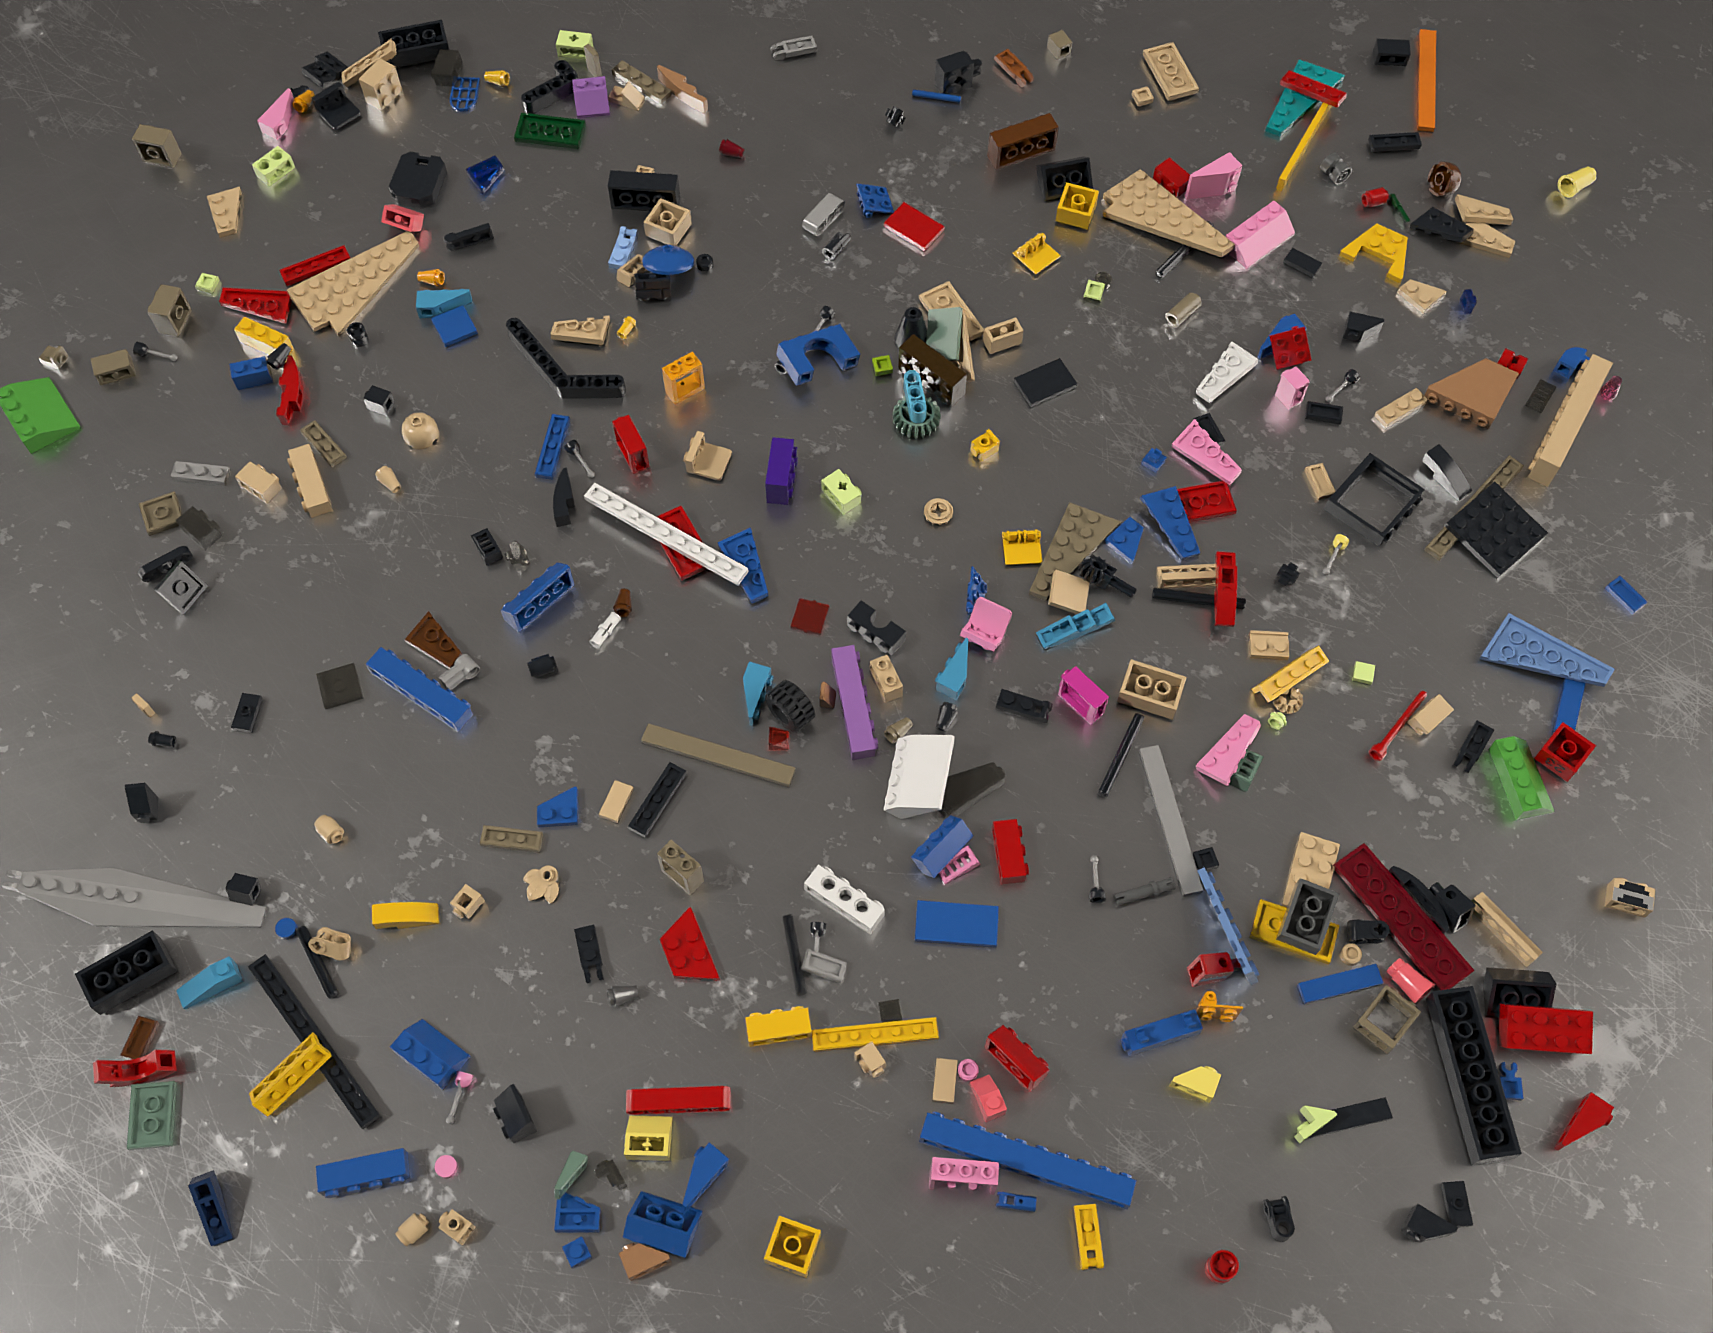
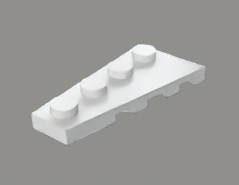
M1231 342L1229 348L1221 355L1218 363H1215L1212 367L1210 374H1207L1198 386L1196 394L1210 403L1258 364V359L1234 342Z

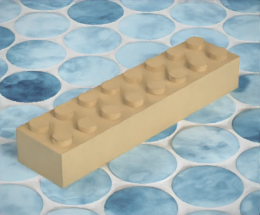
M1592 354L1589 360L1585 359L1568 390V395L1565 396L1561 403L1562 408H1559L1555 419L1552 421L1548 432L1541 442V447L1538 448L1534 460H1532L1528 467V470H1530L1528 478L1547 487L1549 486L1581 428L1613 364L1612 362L1595 354Z

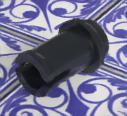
M155 731L149 734L148 743L152 746L160 745L173 748L176 744V736L160 734L159 731Z

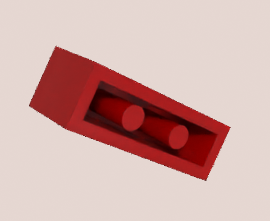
M1017 819L993 821L992 834L1001 885L1025 882L1026 875H1029L1028 863H1024L1023 856H1026L1025 845L1021 844L1020 837H1023L1021 825L1018 826Z

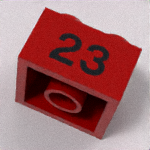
M1562 722L1534 759L1568 782L1595 749L1596 745Z

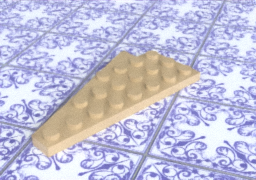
M1141 169L1103 193V199L1111 205L1103 210V216L1219 257H1223L1234 249L1235 244Z
M406 231L287 289V293L314 332L331 325L335 333L340 336L419 247V243L411 232Z

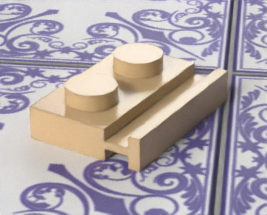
M1250 630V658L1289 659L1288 632Z

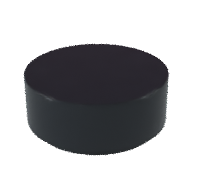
M709 254L699 255L696 259L697 268L701 271L711 270L713 267L712 256Z

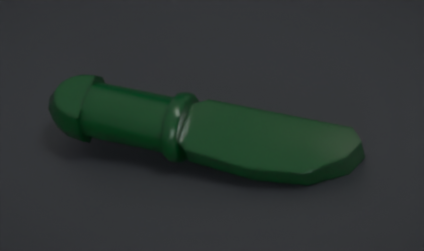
M1391 193L1389 200L1393 204L1394 209L1399 212L1405 223L1409 222L1410 219L1402 208V204L1396 195Z

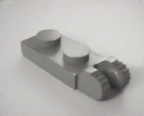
M807 36L776 43L770 47V50L774 53L772 55L773 59L778 61L783 60L785 57L817 52V46L814 37Z

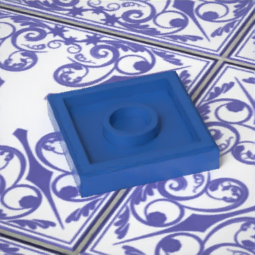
M463 305L431 318L445 347L478 334Z

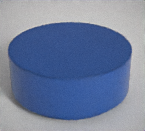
M283 918L277 922L275 931L281 939L287 940L296 935L298 927L291 918Z

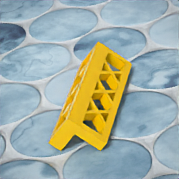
M1318 645L1272 674L1251 690L1254 694L1261 691L1266 701L1270 702L1324 666L1329 660Z
M312 1032L249 1092L252 1105L267 1117L332 1056L331 1052L320 1044L317 1035Z

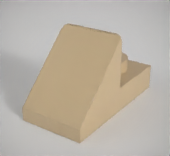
M627 82L624 88L614 86L608 96L609 102L636 111L640 109L645 100V97L630 82Z

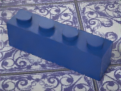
M404 1148L318 1165L316 1166L318 1193L325 1196V1198H334L339 1196L341 1192L347 1191V1193L352 1194L360 1192V1188L369 1187V1189H377L382 1187L384 1183H403L404 1179L410 1178L408 1152Z

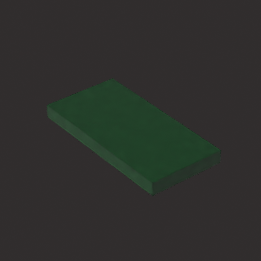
M521 113L514 141L579 149L586 121Z

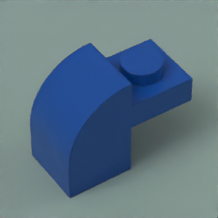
M1580 347L1566 350L1553 371L1569 379L1575 370L1579 371L1585 359H1590V357L1585 355L1587 350Z

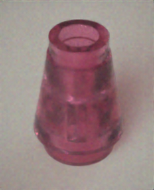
M1613 376L1601 387L1600 394L1603 399L1612 400L1618 396L1622 383L1621 377Z

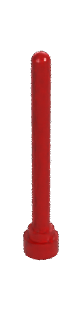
M1425 691L1419 692L1381 743L1372 746L1369 754L1373 759L1382 761L1387 755L1388 745L1426 698L1427 693Z

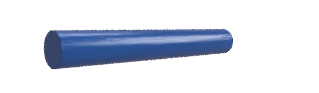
M915 89L912 91V96L961 102V96Z

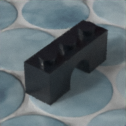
M861 600L847 615L848 627L853 632L863 635L866 641L876 644L882 652L893 655L906 640V631L892 621L883 628L873 626L872 623L876 619V610Z

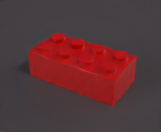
M1500 1004L1499 1046L1511 1049L1592 1054L1593 1011Z

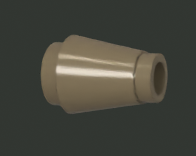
M905 717L887 726L884 735L890 743L894 744L898 741V738L905 736L910 728L913 727V723L909 718Z

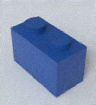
M265 356L229 364L231 377L237 390L273 383L271 367L267 364Z

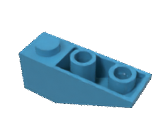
M470 289L417 291L416 310L419 318H433L473 302Z
M965 638L963 643H958L954 651L955 655L953 658H948L945 670L943 672L940 671L935 679V682H937L936 690L955 701L966 685L968 638Z
M749 661L743 676V685L749 723L753 726L754 721L760 717V705L766 701V690L768 686L771 687L774 676L771 674L770 667Z

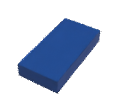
M1621 576L1605 587L1632 615L1647 604V601Z

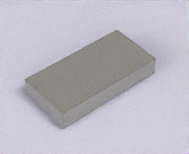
M808 949L801 970L840 983L847 962Z

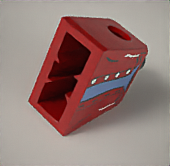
M1228 952L1199 955L1187 967L1192 987L1224 981L1234 971L1241 969L1238 959H1231Z

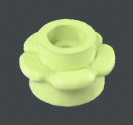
M1272 712L1270 714L1271 717L1268 719V723L1272 728L1280 730L1287 725L1286 717L1281 712Z

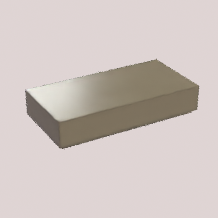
M590 44L584 46L587 69L594 77H602L599 54Z

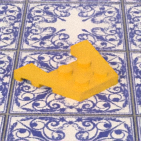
M1376 223L1344 247L1339 256L1353 262L1360 250L1393 264L1386 277L1401 283L1408 237Z

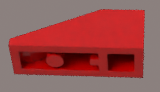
M1592 1092L1584 1096L1554 1148L1560 1150L1601 1126H1607L1613 1118L1611 1113L1614 1107Z

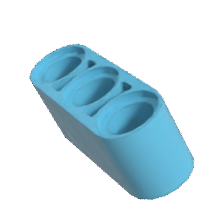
M909 370L904 374V393L909 417L914 423H922L926 419V401L921 378L917 371Z

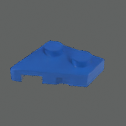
M1129 517L1105 539V543L1132 565L1144 527Z
M572 787L537 806L538 828L578 825L577 787Z
M565 1192L559 1200L557 1199L555 1233H598L600 1230L601 1209L591 1203H586L577 1196L574 1197Z

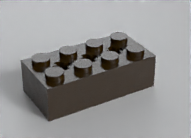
M913 334L899 347L898 368L904 374L909 370L917 371L920 375L922 386L930 394L937 396L942 403L952 407L965 395L967 373Z

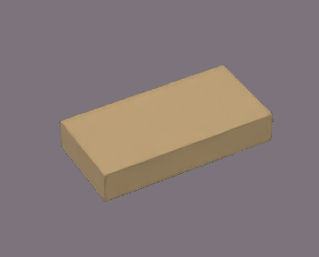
M1323 463L1305 467L1304 471L1318 500L1329 498L1336 492Z
M615 780L600 810L599 817L618 824L634 790L633 786Z
M936 1059L932 1102L954 1103L958 1060Z

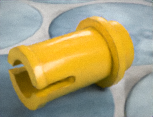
M630 316L623 319L624 323L616 333L622 339H626L632 328L636 327V320Z

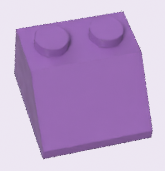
M605 76L572 80L577 118L610 115Z

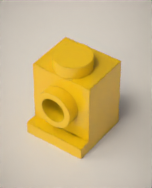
M988 429L986 433L971 441L970 449L975 457L983 461L999 451L1000 441Z

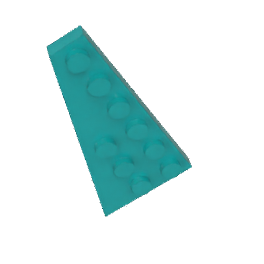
M1300 59L1293 71L1335 88L1337 83L1343 81L1345 76ZM1285 87L1265 131L1281 137L1293 126L1296 120L1302 118L1304 113L1312 109L1319 100Z

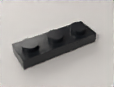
M1419 132L1370 135L1368 138L1371 152L1421 149L1422 146Z

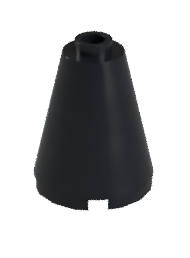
M910 307L904 312L894 338L898 348L913 334L926 343L927 327L920 309Z

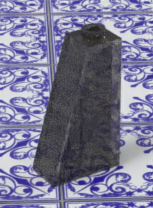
M994 762L948 776L942 808L938 812L944 819L950 815L958 816L1004 785V770L1000 766L997 767Z

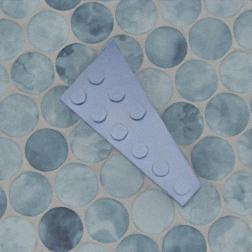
M1508 613L1480 657V660L1605 687L1615 670Z
M1205 867L1197 870L1228 940L1235 951L1244 975L1251 985L1258 983L1259 981L1256 976L1260 975L1253 960H1248V957L1251 956L1244 941H1239L1242 935L1235 922H1230L1233 916L1229 908L1224 909L1222 905L1225 899L1220 889L1216 891L1213 884L1216 883L1212 872L1207 873Z

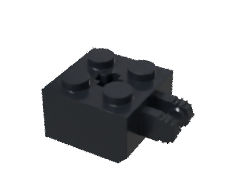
M965 51L936 59L935 85L940 93L950 95L972 87L973 77L981 74L980 67L982 66V61L980 59L972 60Z

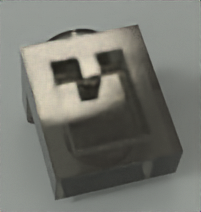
M613 1159L610 1161L604 1160L596 1166L597 1169L594 1170L597 1178L609 1172L610 1174L607 1175V1178L612 1187L617 1186L619 1190L627 1187Z

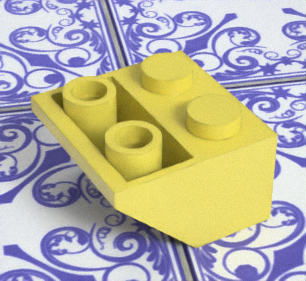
M629 1116L624 1147L626 1160L670 1161L673 1117Z

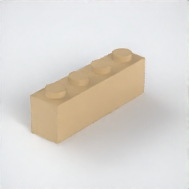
M310 444L288 450L290 458H287L290 468H294L295 472L292 473L295 483H299V487L296 488L300 498H304V501L301 502L304 511L309 512L311 518L333 511Z

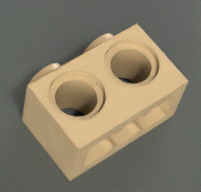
M888 655L870 661L869 672L884 702L887 703L902 697L903 685Z

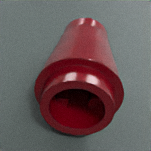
M723 139L719 148V152L722 155L742 158L745 150L729 139Z

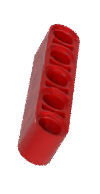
M728 1086L651 1088L626 1091V1114L629 1115L722 1112L731 1109V1088Z

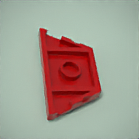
M690 907L659 939L674 978H691L695 980H701L702 978L718 981L720 980Z

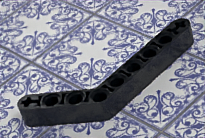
M510 318L507 320L506 328L509 338L560 398H621L626 394L624 378L620 375H567L520 319Z

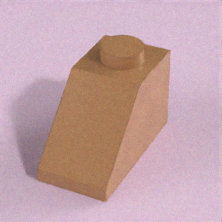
M630 1243L622 1248L623 1251L619 1253L630 1281L672 1262L668 1254L640 1243L636 1245L635 1243Z

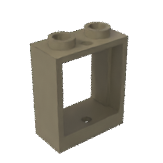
M670 840L657 853L661 871L690 896L704 882L701 865L673 840Z
M1386 985L1353 1028L1388 1054L1403 1037L1421 1011L1418 1010L1413 1002L1407 1001L1400 996V993L1395 988ZM1382 998L1408 1017L1393 1039L1367 1019Z

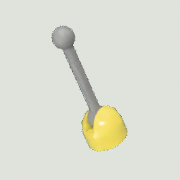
M1341 534L1335 536L1333 540L1335 550L1326 568L1322 570L1324 575L1330 573L1329 569L1338 551L1344 550L1348 546L1350 540L1346 536Z

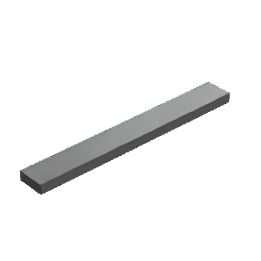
M1156 745L1140 748L1139 753L1182 896L1202 893L1201 881L1160 747Z

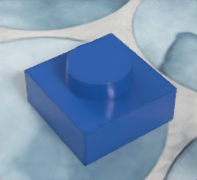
M582 1236L562 1247L571 1268L592 1258Z

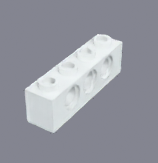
M818 864L805 881L804 890L871 935L885 916L884 906L877 900L872 901L867 898L866 893L862 890H856L851 887L846 879L842 877L839 879L833 875L834 872L828 867H822ZM826 884H832L834 885V888L831 890H827L824 888V886ZM843 895H848L851 897V899L848 901H843L840 899V897ZM859 906H865L867 908V911L859 912L857 908Z

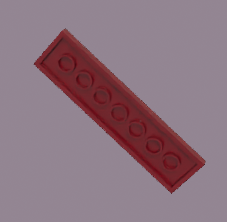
M1365 843L1333 865L1334 870L1377 920L1387 923L1391 937L1425 977L1435 984L1434 987L1437 991L1452 989L1475 971Z

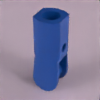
M997 1192L999 1201L996 1203V1207L1031 1212L1036 1210L1037 1197ZM1008 1198H1014L1013 1205L1007 1204Z

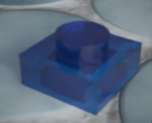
M1471 289L1464 290L1459 301L1464 314H1470L1477 304V299Z

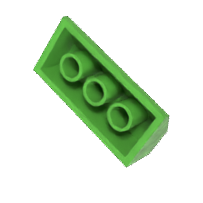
M1515 736L1495 740L1488 750L1515 819L1520 820L1554 813V808L1527 741Z

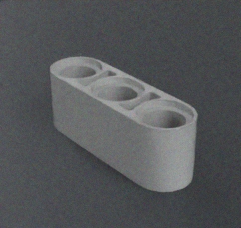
M828 193L806 216L802 223V228L819 236L841 213L845 206V201Z

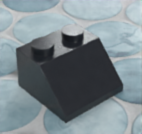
M515 1084L510 1085L494 1099L496 1107L493 1108L497 1119H502L504 1123L501 1129L505 1138H510L515 1143L537 1132V1129L521 1093Z

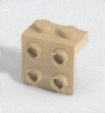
M697 431L695 437L691 438L689 452L686 451L683 461L686 464V471L719 481L724 475L732 451L724 447L705 443L704 432Z

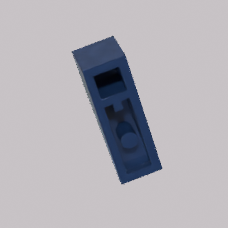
M214 1170L192 1178L188 1187L210 1246L232 1239L233 1234L224 1198Z

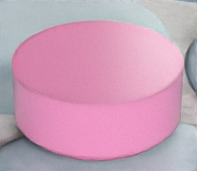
M971 1059L961 1061L958 1065V1076L966 1082L975 1080L979 1073L978 1064Z
M441 1156L435 1163V1171L441 1178H450L457 1171V1162L452 1156Z

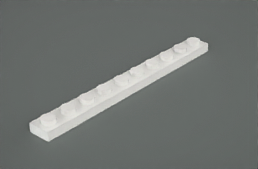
M596 483L584 495V499L737 586L749 572L747 567Z

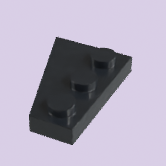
M1435 207L1430 208L1410 224L1411 230L1416 231L1418 228L1425 230L1424 233L1426 234L1437 233L1442 238L1461 243L1470 237L1474 230L1472 227Z

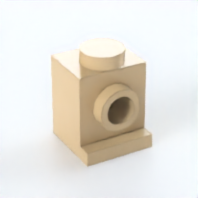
M465 884L450 904L454 909L452 912L457 917L462 919L465 916L469 919L481 904L483 905L485 900L480 893Z
M873 1042L854 1052L855 1060H861L859 1064L865 1073L869 1072L871 1077L876 1078L884 1072L886 1062Z
M453 1209L450 1212H444L439 1219L440 1226L438 1228L460 1245L464 1244L475 1229V1226ZM457 1221V1226L450 1228L451 1224Z

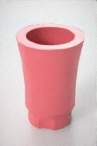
M1401 958L1396 960L1386 971L1415 1005L1435 986L1434 983L1422 976Z

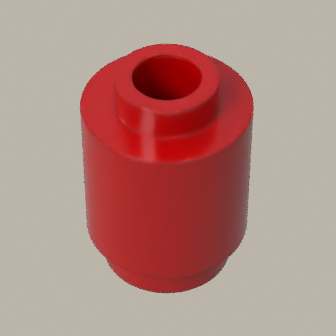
M1383 187L1366 191L1361 197L1364 207L1369 208L1386 204L1389 194Z

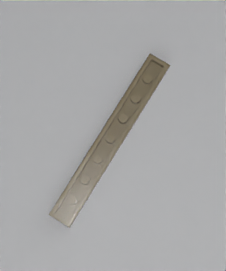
M1509 455L1459 511L1494 481L1504 490L1523 469L1524 465ZM1444 526L1426 546L1424 551L1440 561L1458 539Z
M649 723L641 739L642 743L786 787H790L796 771L795 767Z

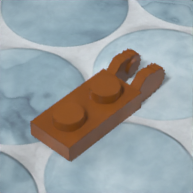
M1009 49L995 55L994 60L1016 80L1018 85L1024 87L1026 86V81L1029 83L1034 81L1032 73Z

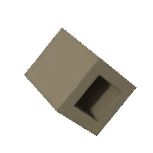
M1060 30L1048 36L1047 48L1059 60L1071 54L1073 42L1063 30Z

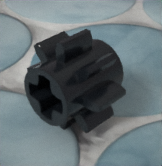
M895 106L892 109L888 108L885 116L888 117L886 121L896 127L898 124L903 125L906 119L903 116L904 111Z
M1292 562L1288 565L1283 564L1277 573V576L1280 577L1278 582L1284 586L1288 585V583L1293 585L1300 575L1297 571L1298 566Z

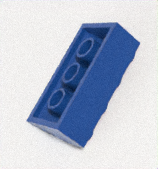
M558 562L548 567L542 576L534 579L529 587L520 591L516 598L503 606L501 613L504 620L518 633L575 585L570 567L567 564Z

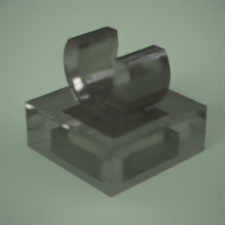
M517 541L509 544L511 551L505 553L507 561L510 560L511 564L519 562L523 566L530 563L525 547Z

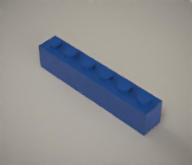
M380 647L366 663L370 673L458 732L473 715L470 708L471 705L466 700H459L451 690H444L436 680H429L424 672L419 669H413L408 661L405 659L401 661L389 649L386 651Z

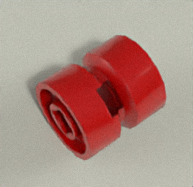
M1505 348L1498 364L1519 373L1516 378L1518 379L1529 358L1520 354L1516 356L1514 351Z
M1228 1250L1216 1251L1205 1263L1206 1276L1216 1284L1227 1283L1239 1270L1237 1257Z

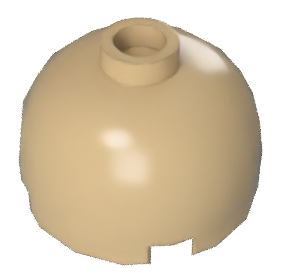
M413 413L402 424L401 431L404 441L414 449L429 448L433 445L432 442L439 437V430L435 420L425 413Z

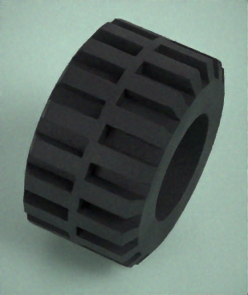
M783 680L765 695V700L771 713L785 728L792 732H798L815 718V710L809 698L797 685L788 680Z

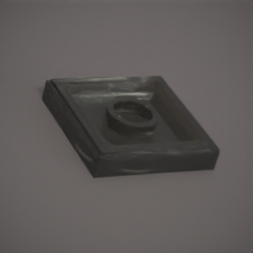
M354 663L316 674L325 709L363 699Z

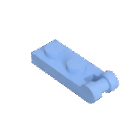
M621 226L619 236L608 262L609 268L619 269L629 261L638 238V229L633 228L630 230L627 227Z

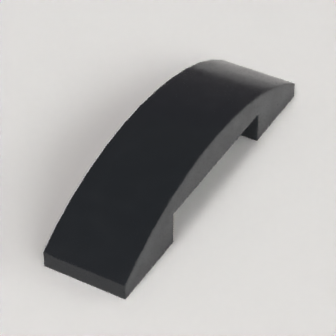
M1392 866L1389 872L1402 887L1405 886L1431 915L1430 919L1445 935L1449 930L1447 918L1433 893L1409 872Z

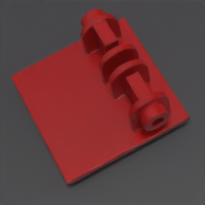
M1294 326L1291 327L1292 330L1270 335L1276 369L1312 361L1305 326L1300 328Z

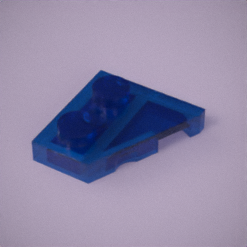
M496 155L466 169L467 175L482 195L504 171V167Z

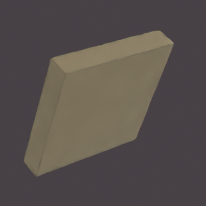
M175 491L139 503L149 536L186 524Z

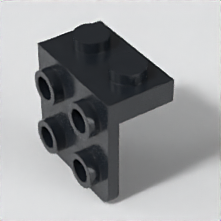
M339 81L312 97L316 112L334 130L339 129L361 115L360 110L346 97L343 85Z

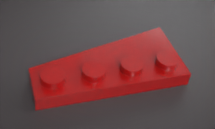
M223 287L219 302L221 306L286 324L292 299L287 291Z

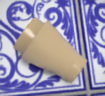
M383 466L375 473L377 480L390 489L392 493H396L401 489V485L391 468Z

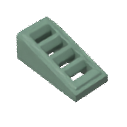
M1246 749V754L1239 761L1238 769L1235 774H1232L1229 784L1247 792L1264 756ZM1245 758L1256 762V764L1246 760Z
M572 1150L554 1187L555 1199L559 1200L588 1165V1156Z

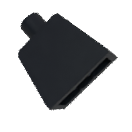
M1439 882L1434 883L1429 890L1440 903L1446 915L1449 929L1454 933L1469 923L1476 905L1455 885L1451 884L1444 889Z

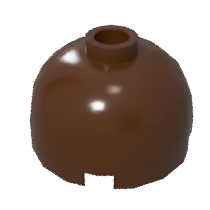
M1441 161L1439 164L1433 165L1428 175V182L1431 185L1429 191L1435 196L1453 194L1461 183L1460 169L1450 162Z

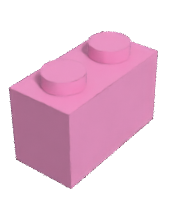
M1297 367L1291 370L1287 369L1281 374V380L1277 385L1278 388L1275 396L1289 410L1303 401L1310 380Z

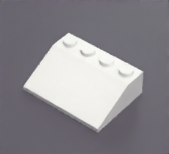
M909 735L898 738L887 795L885 797L884 811L899 819L941 810L955 736Z

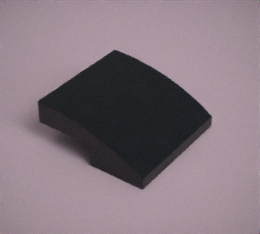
M327 51L315 56L314 63L302 67V73L322 89H325L342 78L341 72L347 69L348 66Z

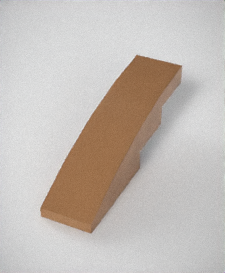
M661 65L657 66L659 80L678 99L703 114L707 112V98L697 94V88L688 84L685 76Z

